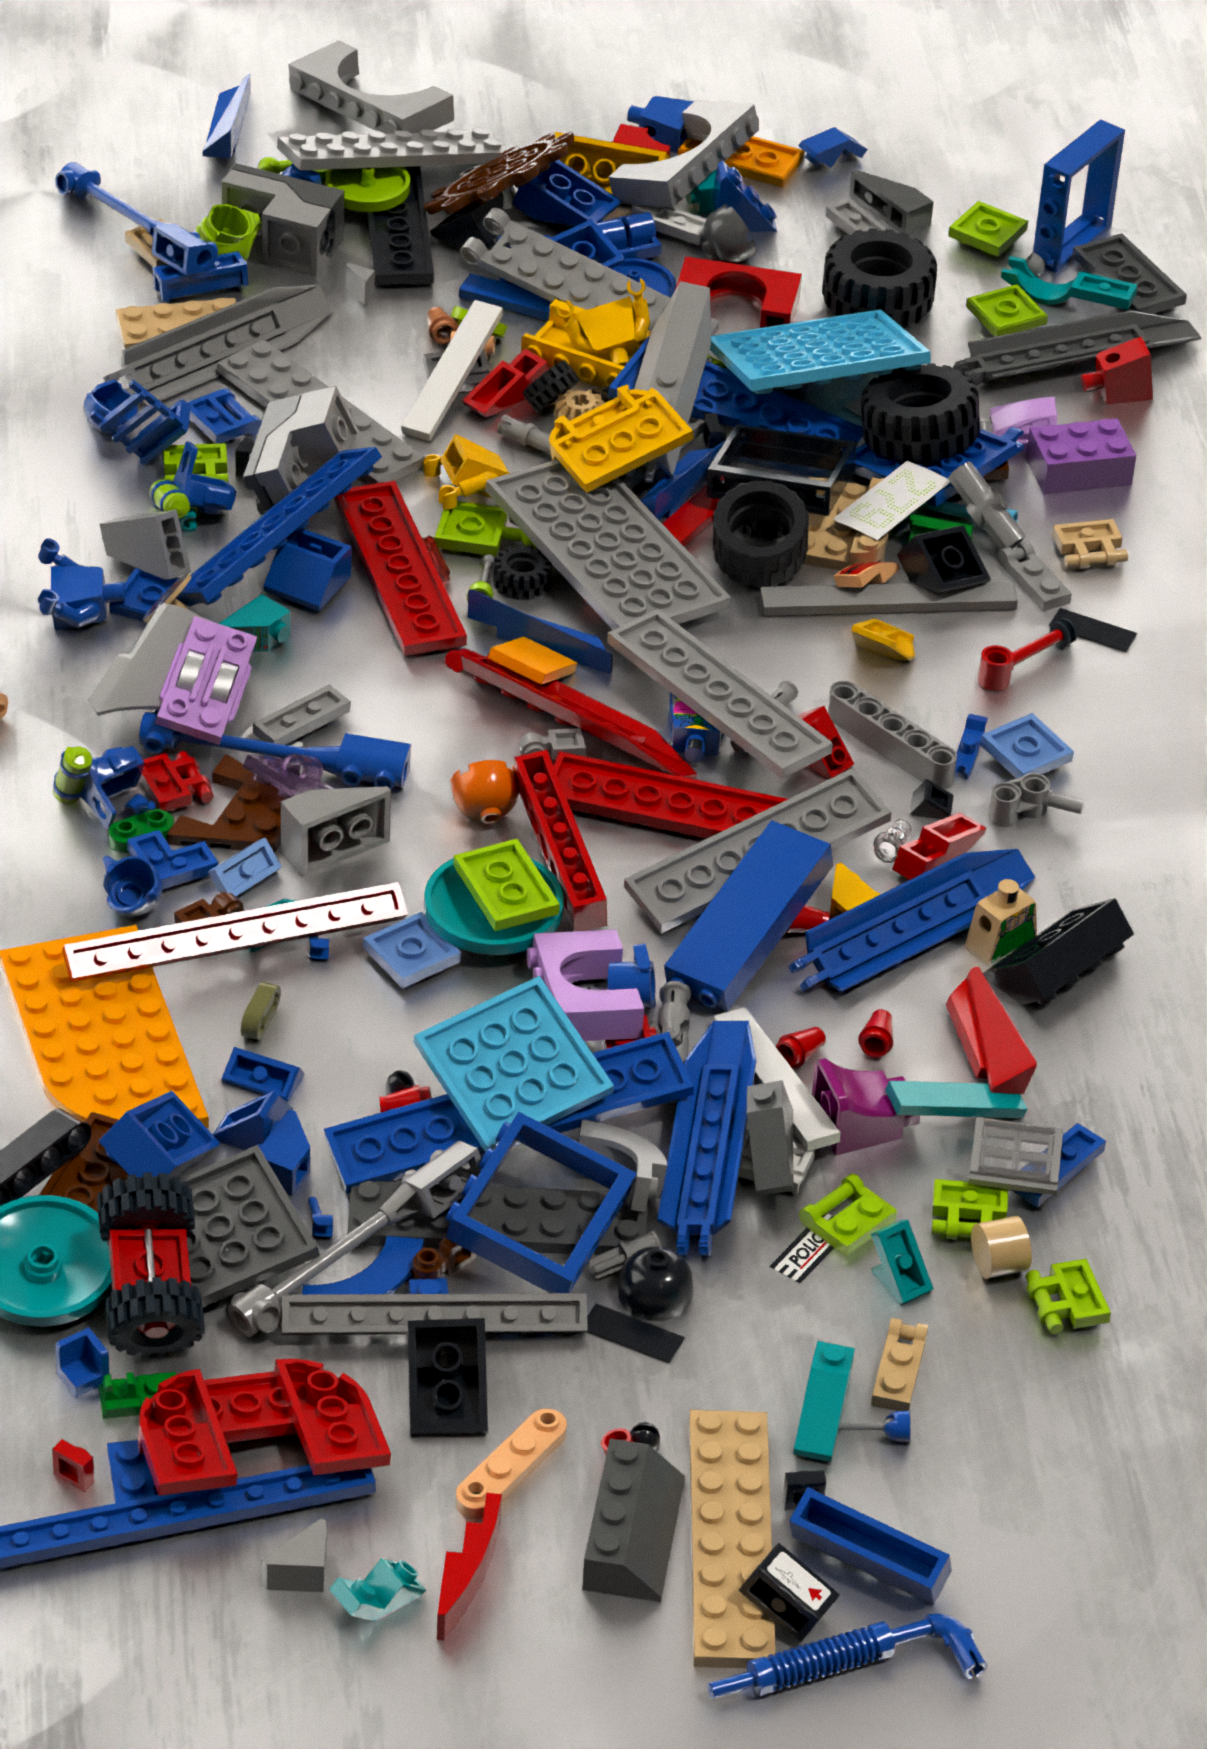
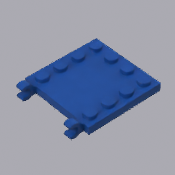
M1011 427L1005 434L998 436L980 429L975 442L962 454L957 453L954 458L948 460L944 458L937 463L922 462V464L916 465L929 469L948 479L954 470L970 461L983 477L1024 449V444L1017 442V439L1024 434V431ZM864 443L856 448L854 473L869 480L872 477L878 479L886 478L903 463H897L894 459L890 461L884 459L880 454H875ZM949 483L925 503L937 507L957 494L958 491Z

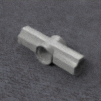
M968 461L951 473L948 479L966 502L968 513L980 527L986 529L1000 549L1007 547L1013 549L1023 541L1026 535L1006 510L1008 509L1007 503L995 488L987 484L972 462Z

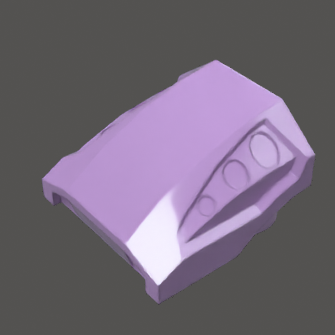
M1055 397L1024 400L991 408L989 410V419H991L994 434L1002 436L1011 427L1023 430L1024 434L1017 439V442L1024 444V449L1019 453H1025L1027 451L1029 428L1057 425Z

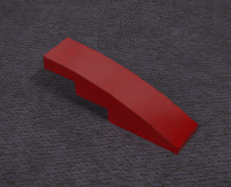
M486 1493L483 1522H466L462 1553L446 1551L437 1613L436 1640L445 1641L467 1612L483 1583L496 1546L501 1522L502 1494Z

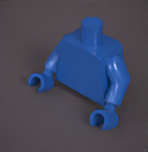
M46 538L40 546L41 550L38 553L39 561L43 564H51L53 562L55 566H51V590L43 589L37 600L42 614H52L55 630L72 627L81 628L87 624L104 621L107 619V603L125 601L123 582L105 584L104 572L101 567L77 564L66 555L60 556L57 554L60 546L55 540Z

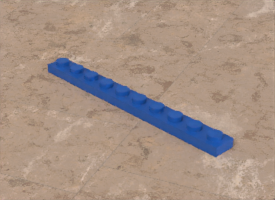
M309 1464L237 1479V1486L161 1496L154 1495L0 1526V1568L376 1493V1481L371 1468L313 1475Z

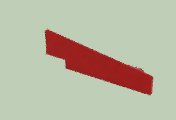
M974 967L969 971L967 978L950 994L946 1002L947 1010L975 1077L988 1079L991 1093L1024 1094L1037 1067V1062L979 967Z

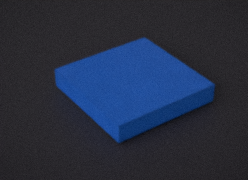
M135 568L124 583L125 601L109 603V612L144 622L142 619L148 610L180 578L175 577L164 580Z

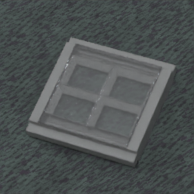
M976 1117L968 1184L1056 1196L1063 1129Z

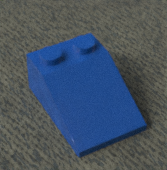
M560 160L549 163L550 168L531 179L529 183L518 187L512 202L513 206L535 220L577 226L590 219L595 223L601 222L619 207L622 201Z
M173 1091L125 1112L99 1140L100 1144L105 1148L106 1155L114 1163L120 1164L129 1175L135 1174L136 1177H143V1173L151 1172L152 1176L165 1173L168 1179L173 1176L179 1177L221 1145Z

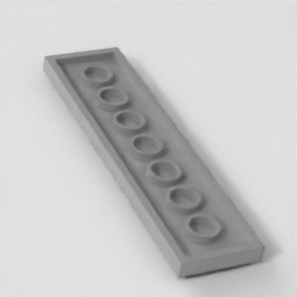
M474 128L472 131L447 129L446 132L425 129L421 130V133L397 130L395 134L370 131L369 134L358 135L354 132H344L342 135L317 133L316 136H304L293 133L289 137H278L277 149L299 170L485 164L507 150L501 141L494 138L488 130L483 128Z
M266 340L255 343L217 362V372L265 408H267L270 401L328 388L326 384ZM343 398L361 434L357 449L377 447L382 456L373 465L374 470L360 479L368 485L388 481L396 482L424 467L423 461L425 457Z
M659 609L608 632L607 643L781 779L832 753L833 743Z
M852 768L625 878L624 888L659 932L663 933L704 912L771 820L831 844V849H835L890 822L892 812L858 772Z

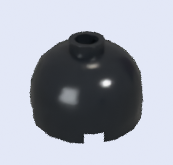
M649 1246L640 1249L625 1261L621 1269L618 1281L619 1301L628 1312L631 1313L633 1309L638 1313H642V1319L666 1321L676 1318L684 1312V1307L692 1301V1271L684 1258L672 1249L662 1246Z

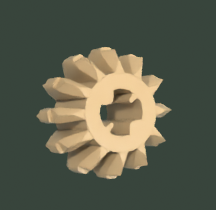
M580 388L577 391L567 390L566 394L558 396L556 407L554 408V418L556 420L564 415L570 421L605 402L602 401L600 394H592L590 389L587 391H581Z

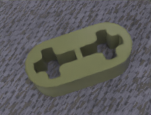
M266 982L259 984L242 1018L240 1029L242 1036L261 1040L277 1011L281 997L280 986Z

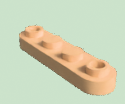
M540 1409L530 1415L459 1484L456 1490V1508L459 1513L472 1519L483 1518L486 1493L502 1494L503 1502L564 1442L567 1421L563 1414L553 1409Z

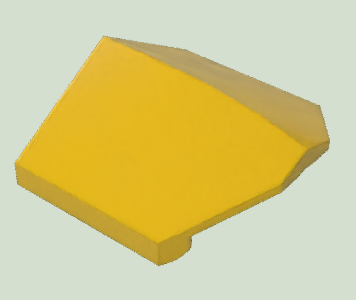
M875 618L854 624L851 629L855 645L896 660L911 661L915 657L914 635Z

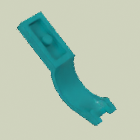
M1010 256L1008 259V266L1011 267V270L1003 268L1001 271V278L1011 286L1018 284L1033 301L1040 304L1056 305L1073 297L1128 310L1137 293V284L1080 271L1076 278L1068 283H1047L1032 273L1025 259Z

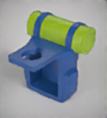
M186 441L174 480H158L153 483L150 488V497L156 509L161 511L177 509L178 518H182L187 515L190 507H198L201 512L207 514H221L222 511L231 510L237 491L225 480L193 474L192 471L198 448L192 442Z
M79 746L67 747L61 754L59 770L54 776V797L59 802L65 804L74 803L81 797L92 808L104 828L108 830L117 814L109 798L136 787L142 775L145 762L133 746L106 750L99 758H92L91 753L86 748ZM100 802L105 807L106 815L103 813L101 809Z

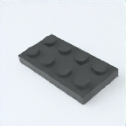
M1122 233L1073 247L1072 257L1089 274L1137 284V293L1128 311L1154 314L1186 304L1187 294Z

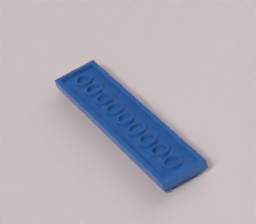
M669 1031L592 1053L613 1083V1093L547 1126L562 1133L579 1128L583 1120L600 1122L694 1095L693 1083ZM447 1094L323 1129L324 1139L346 1194L351 1192V1187L358 1186L365 1181L390 1182L401 1179L408 1170L414 1169L417 1171L430 1161L431 1155L436 1150L445 1151L457 1141L478 1148L480 1156L485 1154L484 1149ZM516 1141L513 1146L520 1145L522 1143Z

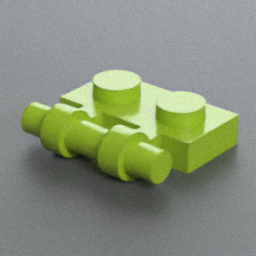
M226 443L194 444L198 448L192 473H206L198 475L228 482V473H226ZM170 445L163 451L165 474H176L185 445ZM165 475V480L173 481L175 475Z
M935 1179L932 1216L947 1217V1220L932 1219L931 1234L946 1235V1239L957 1240V1236L971 1237L972 1227L974 1224H977L960 1222L959 1218L980 1220V1223L1007 1218L1008 1189L968 1184V1182Z
M1087 1259L1051 1264L1050 1276L1041 1277L1038 1270H1030L1026 1273L1027 1292L1030 1299L1036 1301L1039 1308L1037 1315L1041 1323L1047 1326L1050 1334H1058L1063 1330L1061 1319L1065 1318L1070 1319L1074 1329L1110 1322L1111 1311ZM1058 1293L1061 1301L1052 1302L1050 1295Z

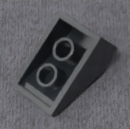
M485 1318L408 1321L410 1436L488 1433Z

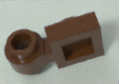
M221 892L213 898L211 905L204 899H201L174 912L175 924L244 911L243 903L234 894Z
M445 1236L439 1242V1252L432 1248H423L418 1251L413 1257L412 1273L416 1279L423 1280L440 1278L443 1272L450 1276L476 1259V1254L446 1239Z

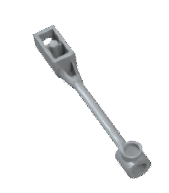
M457 1141L445 1151L436 1150L431 1155L430 1161L417 1171L411 1169L404 1174L399 1188L380 1207L378 1213L326 1249L319 1257L308 1262L272 1289L263 1284H258L247 1293H237L228 1306L229 1315L235 1326L248 1337L253 1336L260 1330L267 1333L274 1331L282 1321L280 1302L282 1301V1295L293 1293L385 1225L393 1224L418 1212L434 1219L452 1206L455 1201L457 1202L463 1198L462 1191L470 1176L473 1174L478 1177L482 1170L479 1168L481 1156L478 1148Z

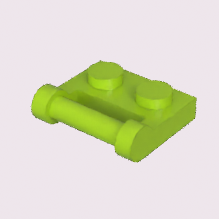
M851 1173L842 1179L841 1185L820 1201L814 1205L808 1204L799 1210L798 1217L806 1228L847 1257L872 1238L871 1233L896 1221L897 1209L865 1187L858 1175ZM850 1197L855 1201L829 1221L823 1218L825 1214Z

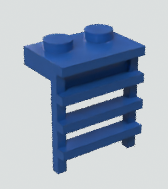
M133 379L129 382V387L135 391L132 396L105 417L94 410L90 413V418L99 424L98 428L102 432L105 430L113 436L112 440L118 443L120 441L126 446V451L129 454H136L140 458V463L146 465L187 433L190 424L191 405L185 400L180 399L172 407L168 408ZM143 400L149 403L118 429L113 425ZM157 411L161 413L159 417L143 428L132 440L127 437L129 433Z

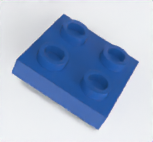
M649 212L595 223L624 258L647 259L661 255L662 244L656 238L655 222Z

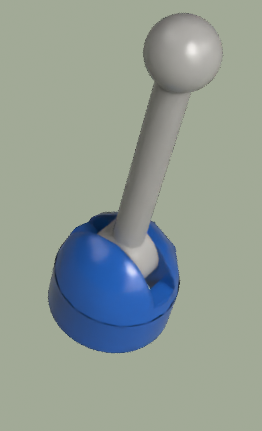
M910 1411L892 1412L886 1417L884 1422H840L839 1430H883L886 1436L893 1441L910 1442Z

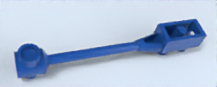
M70 162L57 173L55 184L61 195L73 194L82 200L93 196L145 228L153 237L152 255L184 275L203 273L210 270L218 256V248L214 242H205L200 238L198 232H189L178 224L153 220L99 187L101 177L97 170H88L77 162Z
M155 709L153 713H144L139 731L140 745H144L145 749L151 753H160L163 751V748L174 750L183 741L303 761L305 764L336 775L348 786H357L362 781L374 783L375 787L387 786L390 790L393 787L404 788L410 771L411 744L345 733L341 746L301 748L223 735L220 745L155 724L159 710Z

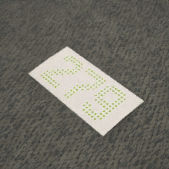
M906 461L832 520L878 540L948 485L950 480L929 469Z

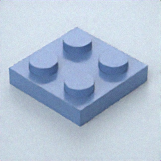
M1033 713L982 734L980 745L1015 778H1020L1030 773L1042 775L1072 762L1074 751Z
M422 912L363 938V948L402 989L461 962V951L441 938L432 929Z

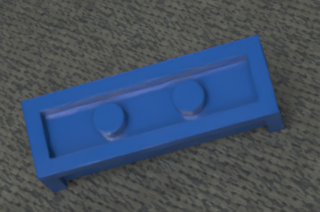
M238 251L218 255L212 268L203 273L184 275L170 265L153 267L154 289L161 293L163 302H170V299L235 286L239 289L241 285H249L247 263Z

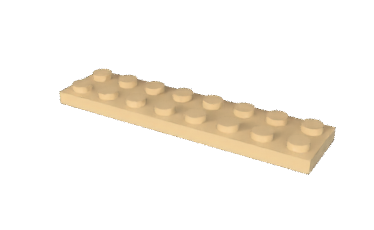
M690 1410L689 1446L694 1667L747 1668L749 1660L763 1656L767 1658L768 1655L776 1653L774 1620L738 1591L772 1550L767 1412Z

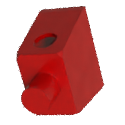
M1138 337L1099 352L1096 355V371L1081 375L1083 390L1089 392L1099 389L1107 404L1153 400L1151 354L1143 338Z

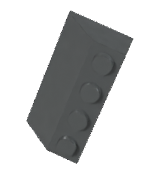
M617 1439L609 1440L584 1557L582 1590L661 1602L685 1476L649 1444Z

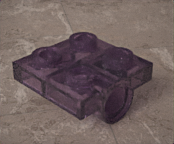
M248 754L242 766L253 773L252 778L255 781L278 788L277 794L285 799L309 790L333 789L320 781L323 774V766L321 761L312 755L290 754L284 759ZM301 765H302V766H303V771H302V774L300 775V767H301Z

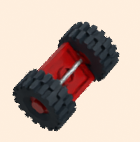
M151 1172L143 1173V1177H136L135 1174L127 1175V1180L125 1181L118 1178L113 1181V1186H104L102 1188L103 1192H99L97 1196L99 1232L103 1241L107 1240V1245H109L113 1290L111 1297H107L105 1305L109 1343L111 1346H115V1349L119 1352L126 1350L127 1354L132 1356L137 1352L141 1353L142 1357H150L151 1353H158V1356H166L168 1351H172L174 1354L182 1352L183 1346L188 1349L194 1346V1341L199 1342L202 1339V1334H205L202 1294L199 1292L198 1287L195 1285L191 1286L187 1237H190L193 1233L192 1229H195L192 1189L189 1188V1184L186 1181L181 1182L177 1176L168 1179L165 1173H159L158 1176H152Z

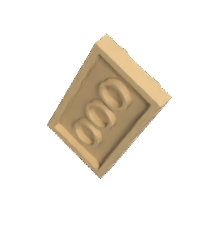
M236 299L191 300L184 303H160L152 306H129L116 309V320L124 349L225 308L236 303Z

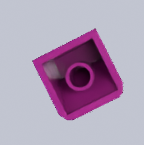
M827 1058L819 1059L815 1062L812 1095L840 1131V1142L830 1145L835 1156L902 1139L903 1128L919 1124L920 1116L897 1115L885 1091L889 1081H905L903 1076L887 1079L883 1070H851L838 1066Z

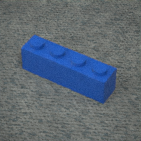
M808 1487L789 1520L793 1538L932 1605L935 1604L952 1572L949 1554Z

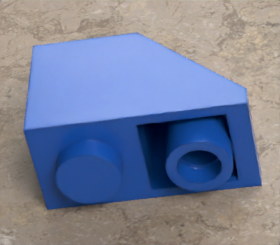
M289 1109L280 1121L274 1122L269 1136L263 1144H258L285 1192L293 1196L310 1174V1145L296 1111Z

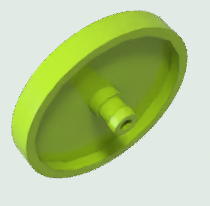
M405 167L328 169L325 186L344 190V208L360 212H378L394 208L405 201L410 192V176Z

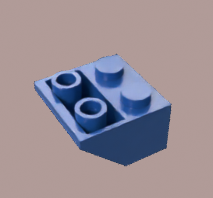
M306 529L293 531L287 536V543L277 549L263 585V591L320 611L351 577L352 546Z

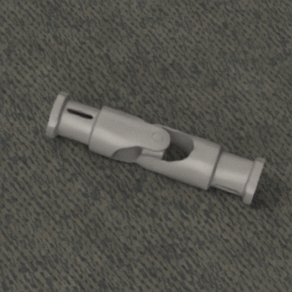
M670 981L660 988L659 998L662 1006L658 1014V1027L661 1033L669 1031L684 1064L689 1051L687 1035L690 1025V1011L687 1007V1002L691 999V990L689 986L680 981ZM672 991H674V1000L671 996ZM677 1099V1100H674V1101L667 1102V1103H670V1104L677 1103V1102H678V1099Z

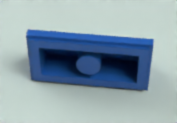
M234 1047L221 1080L264 1095L275 1091L284 1101L289 1102L305 1073L300 1067Z

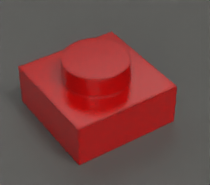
M63 1439L52 1448L53 1475L85 1492L94 1483L93 1456L82 1447H75Z

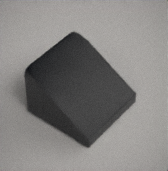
M926 779L913 792L909 813L914 816L934 819L947 818L951 816L954 795Z

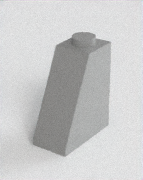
M177 509L119 517L99 524L107 556L164 580L173 579L191 572Z

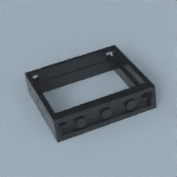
M736 424L708 468L706 497L721 499L725 496L726 492L734 489L739 484L766 480L782 484L789 490H793L798 494L800 500H803L808 513L829 516L855 471L857 442ZM740 431L748 432L749 437L743 436L742 439H740ZM842 447H847L845 452L842 451ZM741 457L831 470L833 472L828 481L736 468V465ZM817 490L825 491L824 495L817 494Z

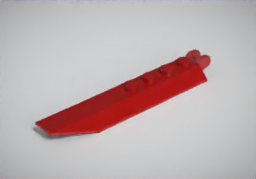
M470 649L451 650L445 656V664L449 669L457 673L467 671L474 675L475 681L489 686L493 684L501 688V694L509 698H521L527 701V706L530 709L554 715V720L566 726L574 725L671 775L686 778L697 776L692 767L655 729L557 680L540 685L488 658L489 654L485 657L470 651Z

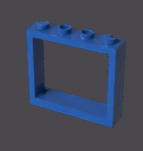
M1100 119L1044 164L1033 252L1044 260L1046 269L1057 273L1074 259L1072 257L1073 247L1093 242L1111 228L1125 129ZM1089 164L1082 215L1065 228L1071 179ZM1060 175L1065 177L1064 182L1060 181Z
M518 1111L511 1124L505 1121L500 1128L495 1140L499 1143L495 1150L488 1148L479 1164V1168L482 1170L478 1177L472 1174L462 1191V1195L465 1198L461 1204L455 1201L445 1218V1220L450 1222L446 1239L548 1293H570L630 1194L637 1173ZM516 1141L610 1189L564 1266L469 1217Z

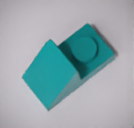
M908 1219L899 1220L871 1233L882 1263L871 1268V1271L899 1303L908 1302L934 1289Z

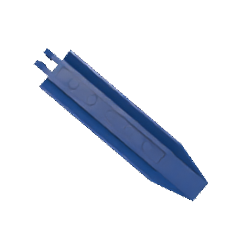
M1018 849L963 853L806 931L807 955L788 965V968L793 974L802 971L812 963L819 973L807 977L799 985L803 992L818 986L822 982L842 992L969 928L977 903L996 892L1000 881L1004 879L1014 880L1018 883L1019 888L1023 890L1035 878V875Z
M749 1020L713 1021L684 1062V1066L694 1086V1095L678 1099L667 1169L657 1217L658 1223L677 1233V1253L682 1257L688 1256L689 1235H700L698 1244L701 1257H710L712 1235L717 1234L731 1223L747 1125V1086L753 1085L757 1062Z

